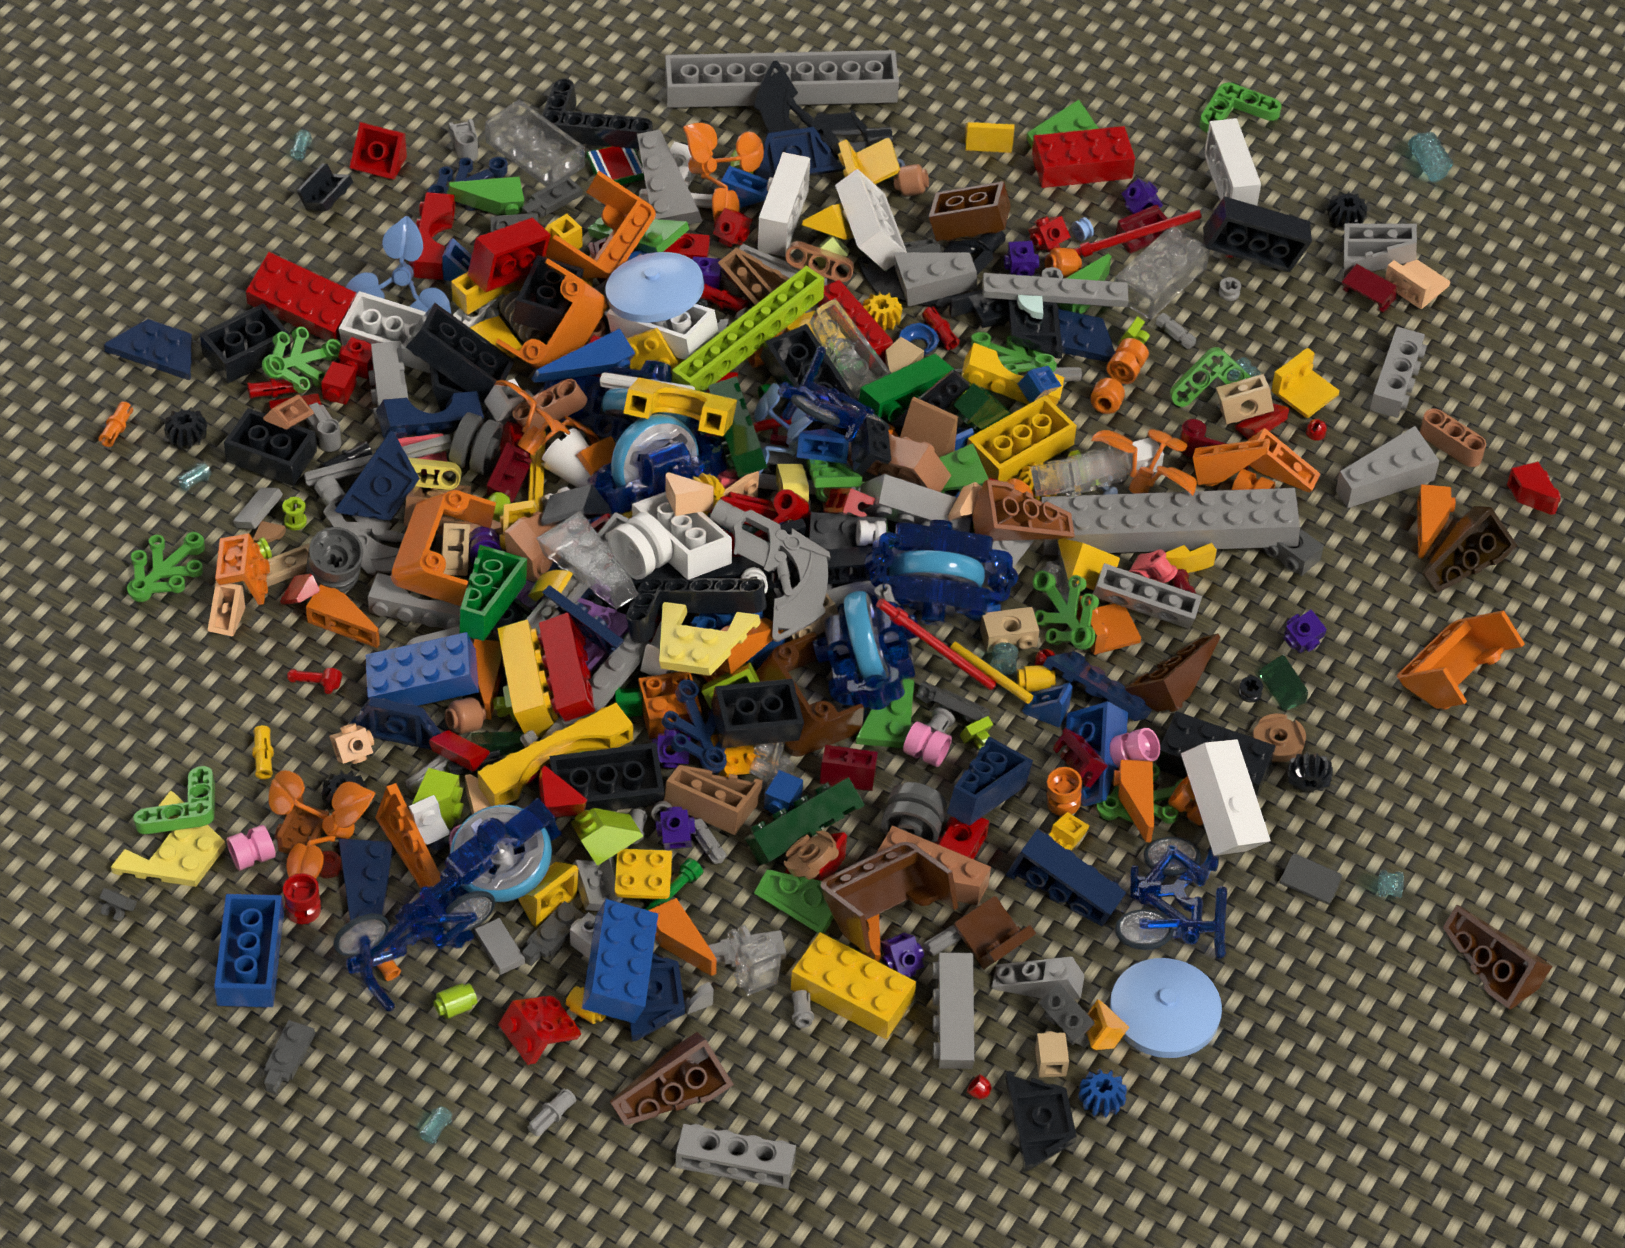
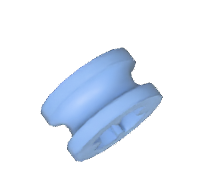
M1084 217L1072 223V232L1077 240L1082 242L1094 235L1093 226L1087 218Z

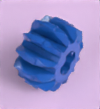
M1101 1069L1097 1071L1096 1075L1089 1072L1086 1079H1083L1080 1083L1079 1101L1084 1102V1111L1092 1109L1093 1116H1096L1099 1112L1103 1114L1105 1119L1109 1112L1116 1115L1120 1107H1123L1126 1102L1127 1088L1126 1085L1122 1084L1121 1076L1113 1077L1112 1070L1108 1074H1104Z

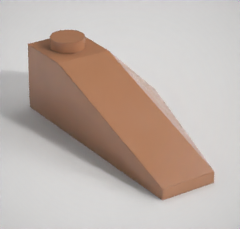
M535 512L530 518H519L504 532L507 553L527 558L526 580L536 582L540 575L550 569L555 559L552 555L553 550L561 546L571 526H542L541 519L544 512Z

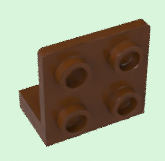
M993 896L954 923L955 929L983 970L1037 934L1031 925L1023 930L1019 926L1017 927L996 896Z

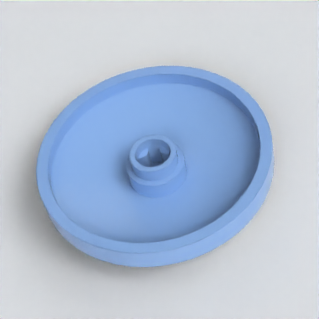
M655 252L635 257L620 265L608 278L605 291L608 304L615 314L629 321L652 323L677 317L692 308L703 293L704 280L699 265L689 257L672 252Z
M1154 958L1136 963L1120 975L1112 990L1110 1009L1129 1026V1029L1122 1038L1132 1047L1155 1057L1178 1058L1199 1051L1212 1040L1219 1027L1222 1004L1215 985L1202 971L1176 959Z

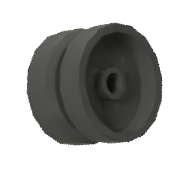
M467 412L454 435L449 462L456 463L461 468L469 464L472 472L486 475L498 453L503 435V424L491 419L483 424L480 415Z
M916 782L898 784L891 790L888 805L882 817L881 828L885 835L888 834L892 826H895L936 843L948 804L937 790L927 785Z

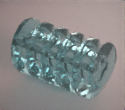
M1433 132L1418 133L1410 138L1408 147L1420 163L1428 179L1431 182L1443 179L1452 168L1453 161L1449 158V154L1445 152V148L1437 139L1436 134Z

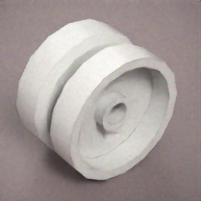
M648 513L636 514L627 523L620 524L608 534V545L615 562L623 572L636 580L643 579L651 574L655 568H660L668 563L673 557L672 543L666 530L657 519Z

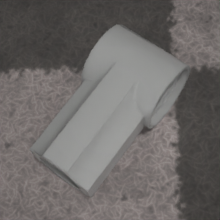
M318 403L309 405L314 414L307 418L306 421L315 432L320 448L327 452L336 451L341 447L342 443L339 422L332 419L324 405Z

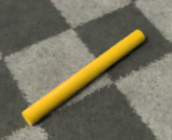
M957 642L951 645L950 648L1022 701L1029 704L1033 700L1034 696L962 645Z

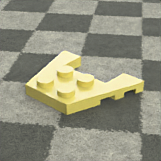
M664 602L662 606L659 655L661 669L710 676L731 655L730 650L737 643L741 644L747 638V633L752 628L756 629L760 625L759 615L737 612L728 631L682 625L687 615L686 605Z
M170 791L159 806L184 802L174 792ZM180 815L171 816L168 819H174ZM208 825L173 830L150 860L124 849L111 866L112 873L116 875L129 873L135 874V878L146 879L148 876L161 878L162 882L196 887L224 851L226 845L225 841Z

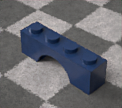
M477 391L453 393L446 404V409L439 413L423 412L413 406L407 397L383 399L376 410L383 438H386L391 430L398 439L407 435L449 434L457 430L467 412L480 415L482 420L484 419Z

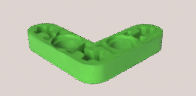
M1223 83L1219 86L1203 111L1200 119V128L1208 133L1209 122L1212 117L1215 118L1214 121L1226 120L1233 108L1265 120H1276L1280 116L1282 106L1277 99L1234 83ZM1250 99L1253 100L1255 103L1249 104L1246 103L1244 100ZM1214 106H1223L1225 109L1218 110Z
M1214 347L1209 349L1172 386L1170 397L1177 406H1188L1217 376L1225 384L1251 378L1252 376L1223 349ZM1212 356H1220L1221 362L1219 364L1217 362L1213 363ZM1205 363L1208 367L1210 366L1212 370L1211 373H1209L1206 367L1203 366ZM1230 370H1238L1240 375L1237 380H1227V374ZM1203 371L1206 375L1204 381L1195 383L1192 379L1194 373ZM1187 381L1195 388L1193 391L1190 387L1188 388ZM1179 390L1181 392L1185 391L1186 398H1178L1177 392Z
M199 766L189 772L188 802L144 808L137 811L133 817L136 830L141 834H152L210 824L214 820L215 781L212 769L206 766ZM207 794V795L204 796V797L195 798V797H197L198 795ZM180 815L177 818L168 819L171 816Z

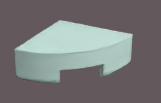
M1018 295L1017 303L1021 310L1024 309L1033 318H1043L1042 296Z

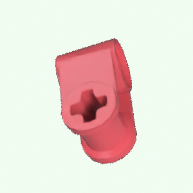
M1161 549L1138 555L1129 572L1167 583L1176 576L1178 569L1169 563L1166 559V553Z

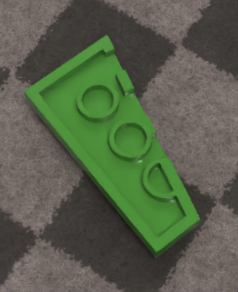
M600 217L588 228L591 237L603 239L609 237L613 229L608 227L603 222L602 217ZM654 219L635 249L647 253L665 251L689 230L687 221Z

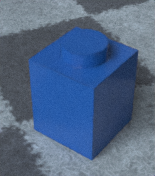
M779 770L765 792L764 809L775 814L783 808H786L787 811L795 808L793 802L802 797L803 779Z

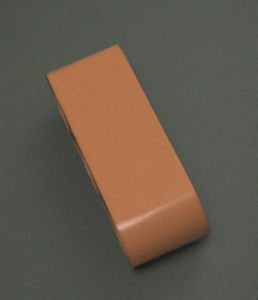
M800 241L792 242L786 251V261L793 267L802 269L808 266L821 276L835 281L840 279L841 282H846L852 277L854 265L851 259L846 256ZM794 249H799L803 252L804 256L801 259H795L791 256L790 252ZM816 257H823L826 260V265L818 267L814 264L813 260ZM844 264L849 268V272L840 274L837 272L836 267Z
M573 379L563 380L532 397L537 402V408L547 412L553 419L558 421L563 419L565 415L569 416L579 411L587 403L586 395ZM526 401L516 405L512 412L513 417L522 429L525 427L530 406ZM534 411L529 429L533 425L540 429L546 420Z
M1429 409L1424 413L1420 434L1426 441L1468 467H1476L1481 464L1486 448V441L1482 436L1439 409Z

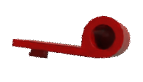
M789 489L779 491L774 498V507L779 515L772 521L781 525L788 520L804 519L809 511L807 500ZM759 530L753 534L769 542L768 533Z

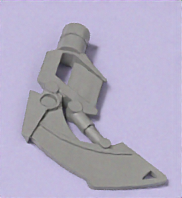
M333 476L321 478L315 484V491L326 505L323 512L333 527L348 529L356 534L362 542L364 553L361 567L368 574L376 576V573H391L400 548L389 547L379 542H402L405 534L389 530L392 524L386 520L353 516L357 522H346L340 513L335 512V509L346 494ZM437 534L433 552L441 554L442 535Z
M720 499L715 505L710 519L733 531L734 554L738 553L764 566V570L768 572L777 569L784 594L783 597L774 599L773 641L779 642L790 637L821 618L825 614L823 603L828 584L827 560L830 561L831 558L829 551L793 528L791 535H789L785 530H781L780 524L753 510L745 512ZM744 522L768 533L769 542L743 530ZM787 556L793 561L799 574L800 582L794 589L791 588L790 574L786 561ZM778 629H779V630H787V631L783 632L782 634H779V633H778Z

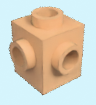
M356 723L340 728L341 732L329 736L337 761L343 764L350 761L352 764L367 760L366 755L373 753L371 746L374 745V740L370 730L366 731L364 727L356 726Z

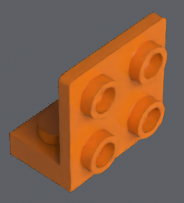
M249 533L220 538L215 576L217 583L224 585L244 581L258 605L264 604L265 594L268 593L266 581L267 574L270 573V564L261 554L258 543L254 542Z
M1083 596L1079 597L1076 617L1079 620V622L1081 621V615L1083 610V606L1081 605V599ZM1113 603L1097 607L1092 611L1090 626L1095 631V641L1090 648L1094 655L1141 643V636L1126 607Z

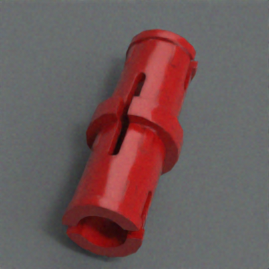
M704 284V290L700 297L717 304L718 308H727L735 312L748 308L749 304L748 300L731 295L728 290L724 289L721 291L707 284Z
M935 307L926 308L922 313V318L935 330L938 338L947 350L956 348L960 341L951 331L948 321L943 320Z
M269 378V381L247 383L250 399L263 396L275 398L279 394L296 393L293 384L286 379L276 380Z

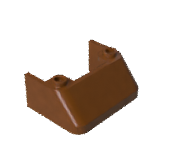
M810 633L776 647L755 671L760 682L792 679L789 671L815 662L816 633ZM794 682L804 725L799 741L780 742L789 755L801 757L822 749L825 745H832L859 734L863 725L864 706L862 703L841 712H837L835 707L827 701H818L809 705Z
M910 842L895 844L825 878L821 882L822 895L843 936L865 953L871 952L868 936L869 923L866 920L908 899L920 906H928L939 899L953 910L958 908L953 872Z

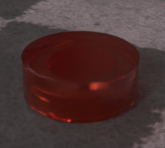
M323 851L324 862L318 876L326 879L333 878L341 871V858L333 851Z

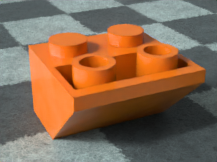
M679 671L638 678L639 689L642 693L643 716L649 739L658 737L659 733H664L666 728L662 725L661 720L668 711L676 712L680 718L692 724L685 705L677 700L675 690L682 680L688 679L693 681L691 673ZM696 696L695 702L701 714L702 711L699 704L698 696Z

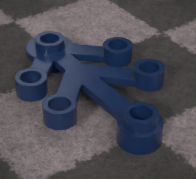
M467 157L459 160V170L455 182L483 180L491 177L503 178L508 172V162L503 157H494L489 161V168L467 177L468 173L473 170V161ZM447 166L441 167L437 184L431 185L427 192L447 194V182L453 179L452 168ZM462 204V205H464V208H465L466 210H468V211H473V210H476V209H477V208H474V207H471V206Z
M682 680L677 686L675 694L677 700L685 705L692 724L680 718L676 712L668 711L661 720L662 725L666 729H674L676 727L698 740L702 746L700 747L688 741L684 734L679 733L673 737L670 743L673 750L677 752L685 750L699 758L704 769L713 771L712 773H719L725 768L727 763L724 752L726 748H721L720 740L714 747L710 739L716 728L712 708L708 713L709 719L704 724L695 702L699 688L691 680Z

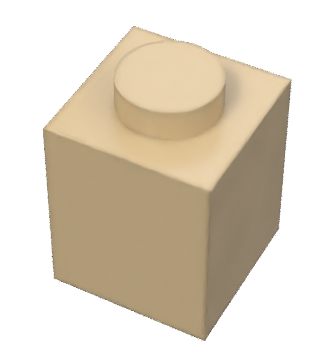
M1049 1031L1037 1034L1035 1052L1038 1077L1067 1076L1069 1057L1066 1033Z

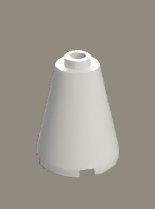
M572 428L569 430L571 432L570 435H567L562 441L557 438L550 445L542 457L544 463H541V465L577 488L593 484L600 495H603L610 487L608 484L610 478L604 469L590 476L576 456L580 451L589 447L582 434L577 429Z

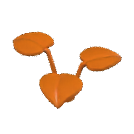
M692 123L684 126L683 129L691 155L688 163L690 172L692 174H701L702 179H707L721 187L716 188L712 196L714 222L722 214L724 207L739 212L740 204L736 192L728 190L727 185L709 176V174L716 170L717 163L740 160L741 170L745 172L755 171L760 166L764 155L761 139L753 132H744L739 136L736 143L738 156L714 159L712 157V150L717 145V135L714 128L706 123Z
M499 380L494 384L514 389L529 404V414L525 427L522 430L525 434L517 445L534 456L541 445L544 446L559 431L570 435L571 432L565 427L567 425L583 431L590 439L592 445L599 442V437L577 420L565 415L564 419L566 420L561 423L553 419L547 412L537 408V402L514 383ZM534 411L546 420L540 429L534 425L529 429ZM549 425L551 432L546 435L543 431Z
M1110 430L1099 431L1093 436L1091 442L1100 441L1133 454L1132 471L1129 475L1133 479L1128 488L1132 493H1148L1150 488L1154 486L1155 481L1161 475H1164L1182 486L1192 496L1194 495L1197 481L1193 476L1173 467L1158 466L1156 469L1158 472L1155 475L1152 471L1165 446L1176 451H1185L1187 444L1184 441L1172 438L1171 435L1159 430H1149L1148 436L1161 443L1149 468L1140 467L1139 470H1136L1138 449L1132 445L1133 441Z
M280 771L272 780L268 800L271 810L278 815H287L295 805L324 819L322 829L327 836L309 840L307 845L301 843L294 845L288 855L286 864L289 877L304 873L316 879L322 869L324 857L321 849L315 846V844L327 841L334 842L335 838L349 839L354 833V823L365 812L376 793L357 783L345 782L337 788L333 795L332 806L335 811L329 816L300 803L298 799L302 796L305 789L301 777L291 771Z

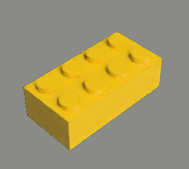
M1044 395L969 437L967 446L973 443L988 478L1006 482L1008 479L1019 477L1024 466L1030 467L1032 461L1040 465L1042 461L1045 462L1072 447L1075 441L1077 425Z
M527 619L497 629L513 714L523 733L533 730L537 737L540 738L546 734L560 716L559 713L555 714L551 705V699L554 698V695L546 681L549 671L546 670L542 661V655H545V651L539 644L537 628L532 629Z
M820 932L792 970L790 990L794 992L799 990L809 992L811 1001L887 1040L914 1001L916 981Z

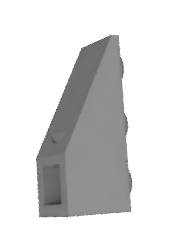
M1073 957L997 964L992 988L993 990L1043 999L1059 984L1073 999L1081 998L1085 975Z

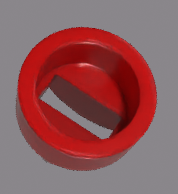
M1320 419L1311 420L1307 425L1306 435L1315 441L1322 440L1327 431L1325 422L1320 421Z
M1049 649L1039 651L1035 657V666L1043 665L1047 657L1055 655L1054 652Z
M979 1074L969 1084L967 1093L974 1098L985 1099L992 1090L991 1083L987 1078Z

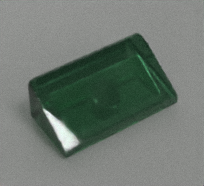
M1284 654L1258 671V674L1283 711L1306 703L1308 690Z
M523 731L471 733V742L489 750V752L499 749L501 755H509L525 748L520 740V737L524 734Z

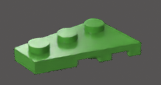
M973 443L939 458L952 475L941 493L955 489L961 491L964 486L974 482L982 486L985 480H989Z
M889 678L856 738V744L903 748L911 726L914 680Z
M767 869L754 892L817 933L825 934L834 918L822 895V881L807 880L805 877H795L788 873Z

